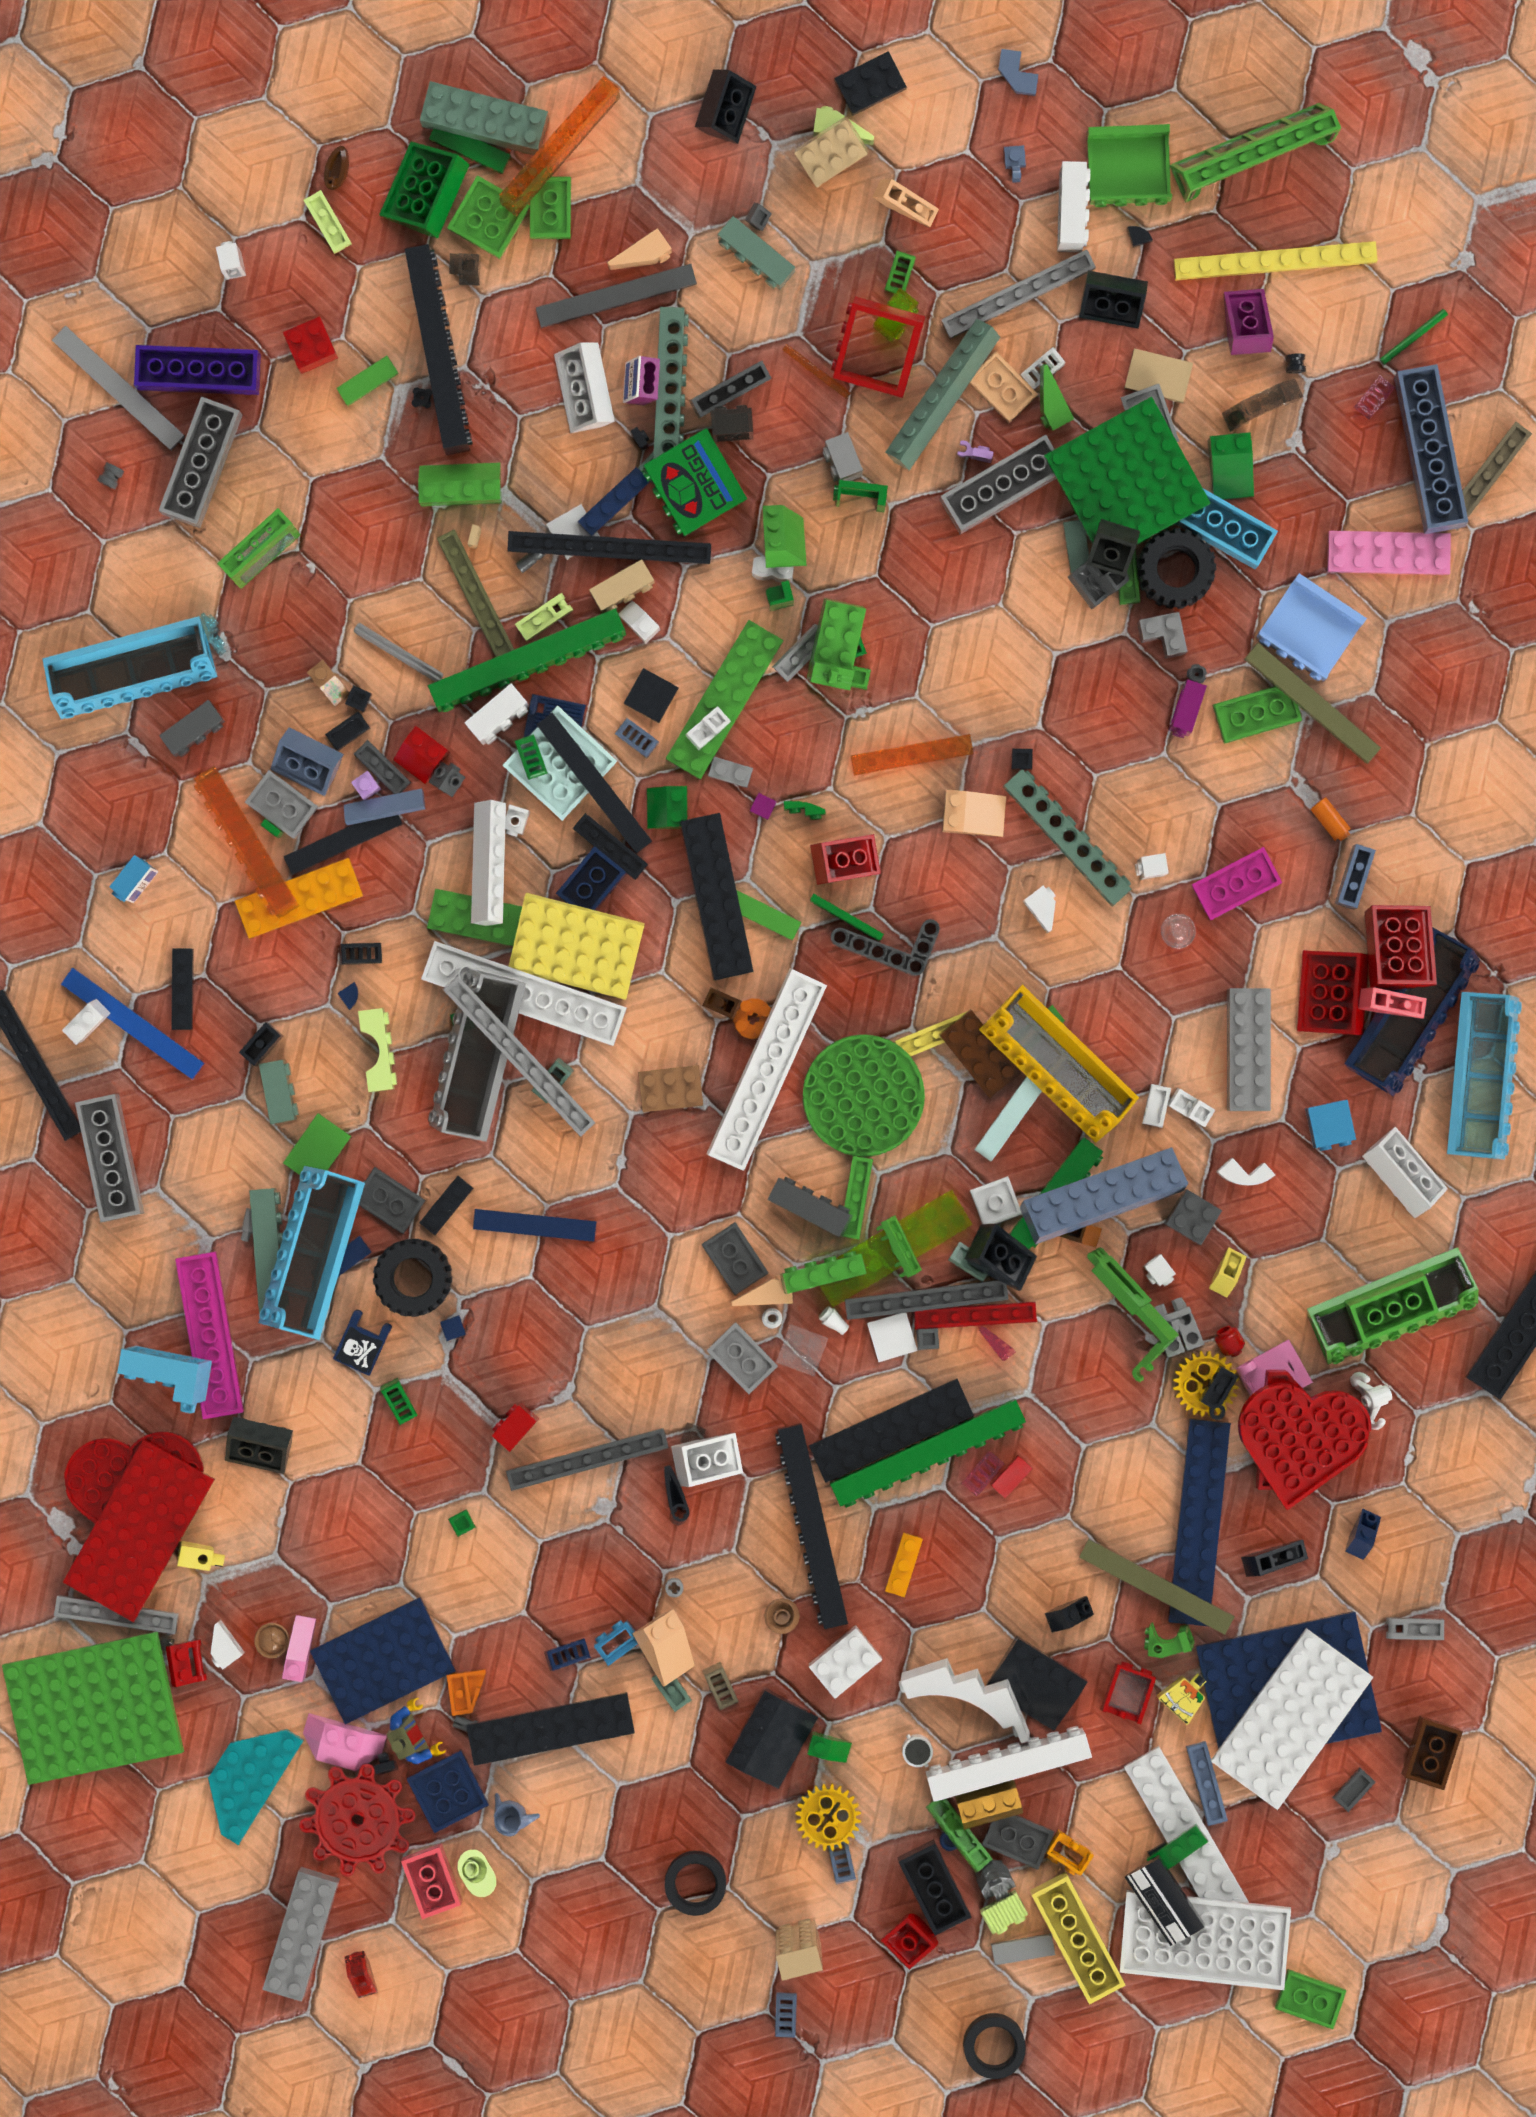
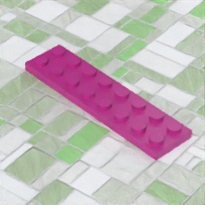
M217 1252L176 1258L192 1357L212 1361L206 1401L200 1402L202 1418L208 1419L243 1413L244 1408Z

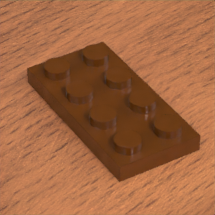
M970 1009L939 1035L985 1094L991 1098L1020 1075L1021 1072L979 1030L983 1024Z

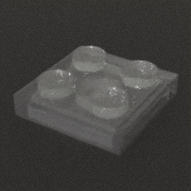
M790 1324L776 1363L815 1376L828 1338Z

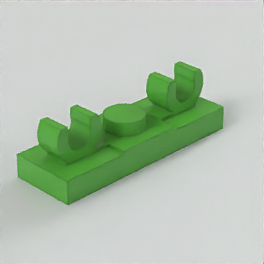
M894 1215L881 1222L882 1225L876 1229L877 1231L881 1229L885 1231L886 1235L881 1240L889 1239L891 1250L899 1260L894 1266H902L904 1270L903 1273L899 1274V1277L907 1276L909 1278L922 1271L896 1216Z

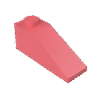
M1363 988L1360 993L1358 1009L1424 1019L1427 998L1378 988Z

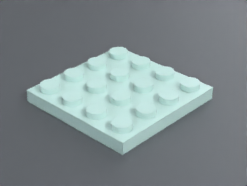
M557 705L552 711L603 777L615 765L617 760ZM537 727L531 735L534 734L547 774L528 780L518 750L502 766L563 821L589 792ZM529 742L521 745V748L524 749L533 746V743ZM534 749L523 754L524 757L535 754L536 752ZM538 758L526 761L527 765L537 762ZM539 765V766L530 768L529 771H530V772H533V771H536V770L541 769V767H540V765Z

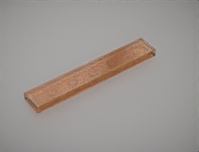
M967 734L856 754L850 757L853 774L857 776L974 755L971 735Z

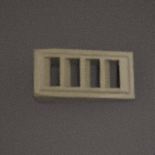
M721 1662L703 1670V1674L720 1710L739 1702ZM724 1679L723 1682H721V1683H719V1684H716V1685H713V1683H715V1682H717V1681H719V1680ZM724 1687H728V1689H726V1690H724V1691H722V1692H719V1693L716 1692V1691H718V1690H720V1689H722V1688H724ZM731 1694V1697L720 1701V1698Z

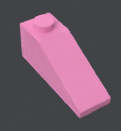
M296 1615L282 1679L298 1682L305 1680L316 1618Z

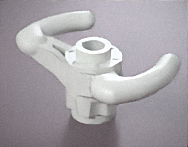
M1356 1372L1350 1377L1351 1385L1360 1391L1362 1395L1361 1402L1369 1413L1371 1429L1379 1430L1385 1425L1386 1421L1384 1418H1380L1375 1422L1374 1419L1380 1407L1392 1400V1393L1386 1385L1372 1387L1366 1384L1370 1382V1377L1365 1373Z

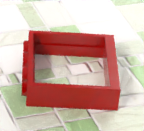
M855 296L853 303L849 302L846 310L849 318L848 322H843L841 329L844 337L843 341H838L836 348L839 356L838 359L834 358L832 363L833 378L903 398L926 316ZM857 310L914 326L898 385L842 369Z

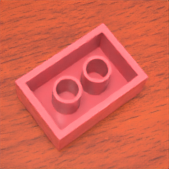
M442 1843L402 1858L401 1863L422 1919L461 1905L463 1900Z

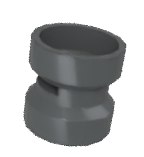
M106 462L103 467L104 472L99 475L97 481L116 490L118 478L123 476L124 471Z

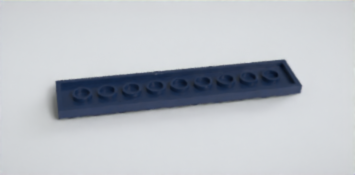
M1189 1419L1172 1583L1212 1604L1231 1423ZM1169 1605L1168 1622L1207 1626Z

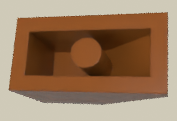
M1088 1225L1063 1234L1060 1237L1096 1248L1102 1228Z

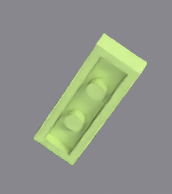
M321 190L304 199L307 208L334 254L352 244Z

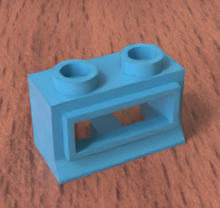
M628 1620L624 1622L618 1621L611 1627L613 1630L606 1635L604 1632L595 1639L594 1647L608 1666L638 1644L632 1634L635 1632V1629ZM626 1630L631 1638L607 1655L601 1647Z

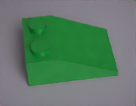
M1251 432L1210 436L1207 442L1213 494L1223 500L1254 497Z

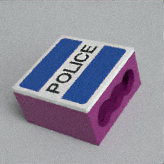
M638 356L625 363L623 403L644 406L658 399L660 359Z

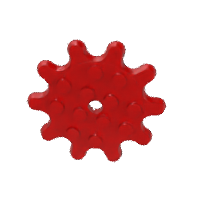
M363 1764L360 1767L358 1776L355 1778H348L344 1775L341 1768L332 1767L328 1772L331 1782L329 1789L322 1791L311 1787L305 1793L306 1799L315 1806L316 1812L311 1817L303 1818L299 1823V1827L304 1833L312 1832L319 1837L320 1841L313 1850V1857L317 1861H323L328 1856H337L341 1861L340 1872L346 1877L354 1874L356 1865L360 1862L368 1863L373 1872L377 1874L383 1873L386 1869V1862L384 1860L386 1851L395 1850L399 1853H405L409 1849V1842L400 1835L399 1828L402 1824L410 1823L415 1819V1811L411 1808H401L395 1802V1797L402 1790L401 1782L392 1779L385 1785L377 1784L374 1780L375 1769L371 1764ZM355 1814L363 1817V1823H354L352 1817Z

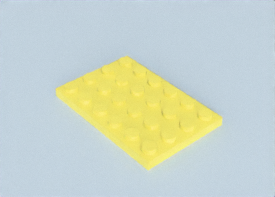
M526 893L509 967L543 979L626 1000L645 923Z

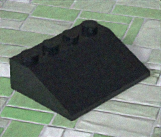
M1016 1636L986 1686L1008 1679L1021 1711L1054 1731L1076 1702L1088 1681L1080 1674L1019 1636Z
M765 1687L726 1756L725 1763L779 1789L818 1716Z

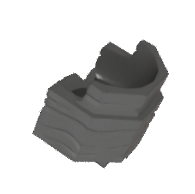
M991 1860L980 1871L975 1873L977 1884L985 1900L995 1896L997 1901H1000V1899L1002 1900L1009 1896L1008 1890L1016 1887L1007 1866L1001 1860Z

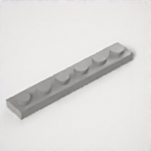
M58 1595L54 1616L176 1634L179 1613L142 1608L133 1623L94 1600Z

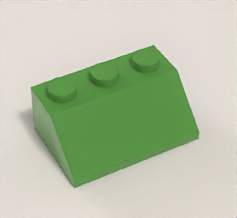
M784 505L763 506L766 568L807 566L804 518Z

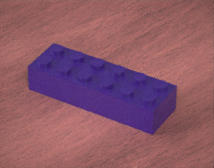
M136 345L134 386L137 390L259 395L261 354L258 350Z

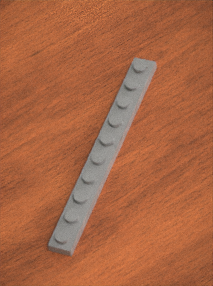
M458 975L442 989L580 1137L595 1124L592 1118Z

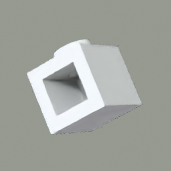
M1158 1254L1143 1266L1148 1272L1146 1277L1152 1285L1156 1283L1158 1286H1161L1163 1284L1165 1287L1174 1280L1172 1276L1176 1273L1161 1254Z

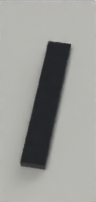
M395 815L353 824L283 857L291 874L295 875L399 827L403 823L400 816Z

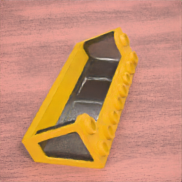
M1023 984L979 1029L1095 1143L1119 1124L1139 1099L1118 1076Z

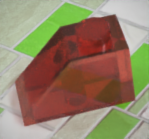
M365 1951L354 1952L351 1955L344 1956L347 1977L357 1997L362 1998L378 1993L370 1961Z

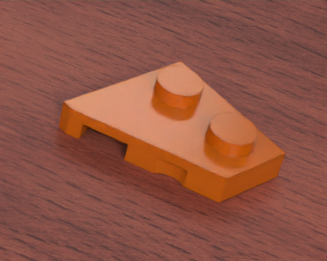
M486 1669L446 1675L452 1716L473 1713Z

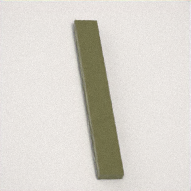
M455 529L438 537L437 540L495 657L514 650Z
M1259 643L1244 658L1245 661L1366 764L1381 749L1380 746Z
M1088 1539L1079 1557L1224 1635L1235 1617Z

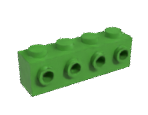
M855 1251L844 1253V1257L840 1259L832 1256L824 1258V1263L817 1264L816 1261L805 1263L804 1268L797 1269L796 1266L785 1268V1273H781L780 1277L784 1293L789 1294L866 1274L862 1254H856Z

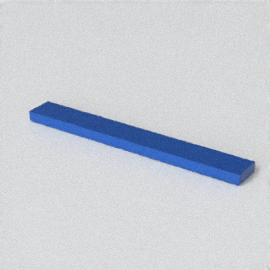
M72 968L62 981L61 985L87 1004L97 999L111 1013L107 1017L109 1020L192 1080L205 1064L75 968Z

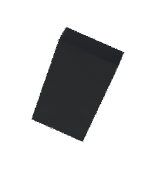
M358 711L325 735L334 748L339 751L371 728Z

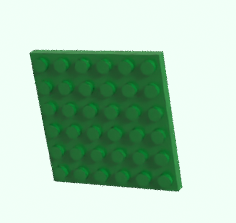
M1152 396L1044 455L1092 544L1101 519L1139 530L1140 534L1137 542L1139 544L1211 504Z

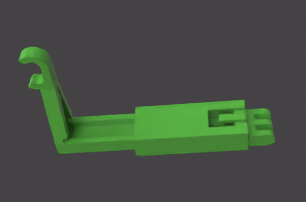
M1099 1247L1087 1255V1258L1095 1266L1091 1271L1132 1316L1136 1314L1160 1340L1132 1371L1134 1379L1141 1382L1144 1380V1376L1140 1374V1369L1145 1367L1147 1371H1152L1154 1367L1151 1363L1179 1334L1150 1304L1152 1299L1112 1256H1109L1103 1248Z

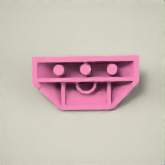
M311 1713L308 1714L303 1731L304 1737L316 1760L353 1771L360 1769L363 1764H368L378 1758V1754L383 1752L387 1738L385 1734Z

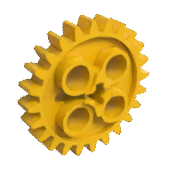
M1199 1351V1357L1191 1353V1360L1184 1357L1186 1364H1178L1181 1371H1174L1179 1375L1178 1378L1172 1379V1381L1178 1383V1385L1172 1387L1173 1390L1179 1391L1175 1397L1182 1398L1179 1402L1180 1405L1187 1404L1185 1407L1186 1411L1193 1408V1415L1198 1410L1201 1417L1204 1416L1205 1412L1209 1415L1210 1407L1199 1401L1206 1387L1202 1389L1203 1384L1191 1376V1372H1194L1205 1381L1209 1379L1208 1383L1219 1366L1224 1367L1233 1374L1237 1372L1236 1370L1229 1369L1232 1366L1231 1362L1225 1364L1226 1357H1222L1219 1360V1353L1217 1352L1213 1357H1211V1351H1207L1206 1356H1204L1202 1351ZM1201 1364H1207L1209 1368L1205 1375H1200L1198 1371ZM1190 1380L1196 1382V1389L1194 1391H1188L1186 1388V1384ZM1236 1385L1232 1387L1222 1404L1225 1410H1227L1226 1403L1233 1404L1230 1397H1237L1233 1393V1389H1239ZM1216 1408L1215 1412L1218 1415L1220 1414L1219 1408Z
M823 1783L821 1790L815 1785L814 1793L808 1789L809 1797H801L804 1804H797L801 1811H795V1814L801 1816V1818L796 1819L795 1822L802 1824L797 1830H804L802 1839L809 1837L808 1844L814 1841L816 1849L820 1844L823 1845V1851L826 1850L827 1845H830L832 1851H834V1845L836 1844L841 1849V1842L844 1841L846 1844H849L848 1837L855 1838L852 1831H859V1828L855 1825V1823H861V1820L856 1818L857 1815L861 1814V1811L855 1810L859 1803H852L855 1796L853 1795L848 1798L849 1790L847 1789L842 1793L841 1785L837 1790L834 1789L833 1783H831L829 1789ZM824 1797H829L832 1800V1804L828 1808H824L820 1804L821 1799ZM840 1802L838 1808L832 1813L833 1820H827L820 1832H817V1828L825 1819L823 1814H829L834 1805ZM839 1810H846L848 1812L846 1820L837 1818ZM811 1814H817L820 1817L817 1824H811L808 1821V1817ZM828 1826L836 1829V1833L832 1837H828L824 1833L825 1828Z

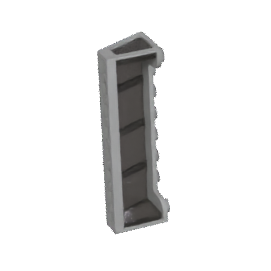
M468 968L463 976L464 983L506 1028L514 1034L526 984L518 980ZM458 1007L457 1012L453 1016L454 1026L448 1036L449 1046L443 1056L444 1067L438 1076L439 1087L438 1091L434 1093V1107L429 1113L428 1121L431 1127L442 1133L487 1142L507 1058Z

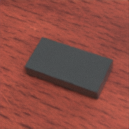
M1359 1767L1332 1798L1349 1812L1375 1784V1781Z

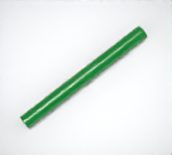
M1442 309L1380 358L1383 365L1388 363L1448 316L1446 310Z

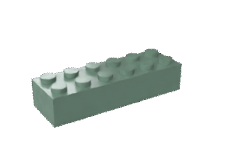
M432 81L429 83L420 117L421 126L424 128L437 129L477 139L490 145L537 157L540 155L549 121L548 111Z

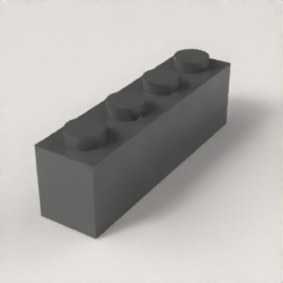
M760 361L692 398L689 402L697 417L701 418L772 378L763 361Z
M785 1176L784 1179L778 1178L767 1200L838 1237L843 1236L853 1215L849 1214L850 1209L840 1204L838 1207L832 1205L831 1199L823 1195L820 1198L813 1195L814 1191L806 1186H803L801 1189L795 1185L796 1181Z

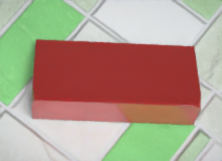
M1017 1455L990 1485L1006 1498L1033 1468Z

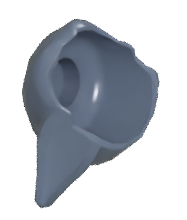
M495 1794L494 1825L499 1833L508 1837L514 1836L520 1829H523L540 1817L538 1813L526 1814L525 1808L518 1802L511 1800L502 1802L499 1794Z

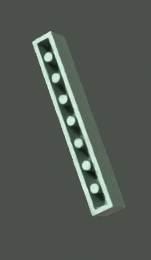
M976 319L886 450L885 453L894 463L910 471L1001 338L991 325Z

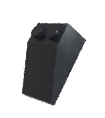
M995 1223L980 1225L964 1259L985 1274L1021 1291L1037 1256Z

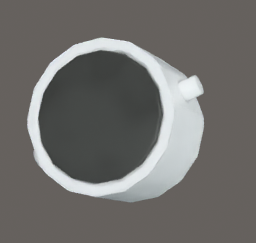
M908 1734L906 1736L907 1739L902 1745L904 1760L913 1767H928V1763L933 1756V1748L930 1741L923 1735L914 1734L910 1736Z

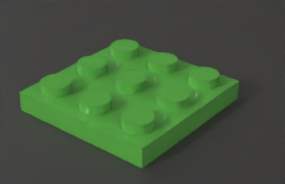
M477 175L447 229L501 259L530 209V205Z

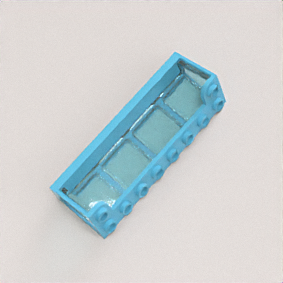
M1461 993L1447 1154L1505 1160V1155H1508L1509 1144L1506 1142L1507 1135H1510L1511 1124L1508 1123V1120L1513 1110L1510 1098L1514 1093L1512 1075L1516 1073L1514 1054L1518 1052L1516 1034H1519L1520 1023L1517 1020L1518 1014L1521 1013L1522 1003L1519 1002L1518 997L1503 994Z

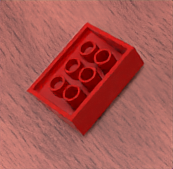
M1371 905L1364 912L1370 988L1398 990L1437 985L1431 906Z
M1303 950L1297 1031L1363 1035L1365 1010L1358 1009L1361 989L1367 988L1368 954Z

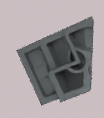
M1087 561L1068 576V579L1091 609L1099 605L1109 595L1117 592L1129 581L1128 573L1124 577L1086 565Z

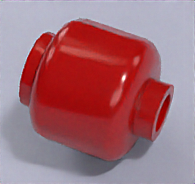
M1225 1326L1217 1331L1215 1343L1222 1355L1236 1357L1242 1353L1245 1341L1237 1328Z

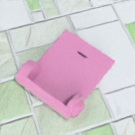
M1289 1339L1235 1369L1250 1396L1258 1389L1264 1387L1266 1370H1286L1302 1388L1313 1383Z

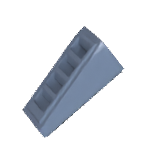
M626 718L615 733V735L646 759L659 744L658 740L628 718ZM630 725L632 728L627 733V735L624 736L622 733ZM635 730L638 731L633 740H629ZM641 735H643V740L637 746L635 744L636 741L640 738ZM647 740L651 741L645 750L641 749Z
M844 1841L841 1844L845 1846V1850L833 1852L830 1845L828 1846L836 1884L856 1880L849 1845ZM844 1854L847 1856V1858L835 1860V1856ZM848 1862L849 1866L837 1869L836 1865ZM850 1871V1875L841 1877L838 1875V1873Z
M776 1992L775 2037L795 2038L797 1993ZM780 2000H792V2004H780ZM780 2009H792V2012H780ZM780 2017L792 2018V2021H780ZM779 2026H788L792 2028L791 2030L779 2029Z

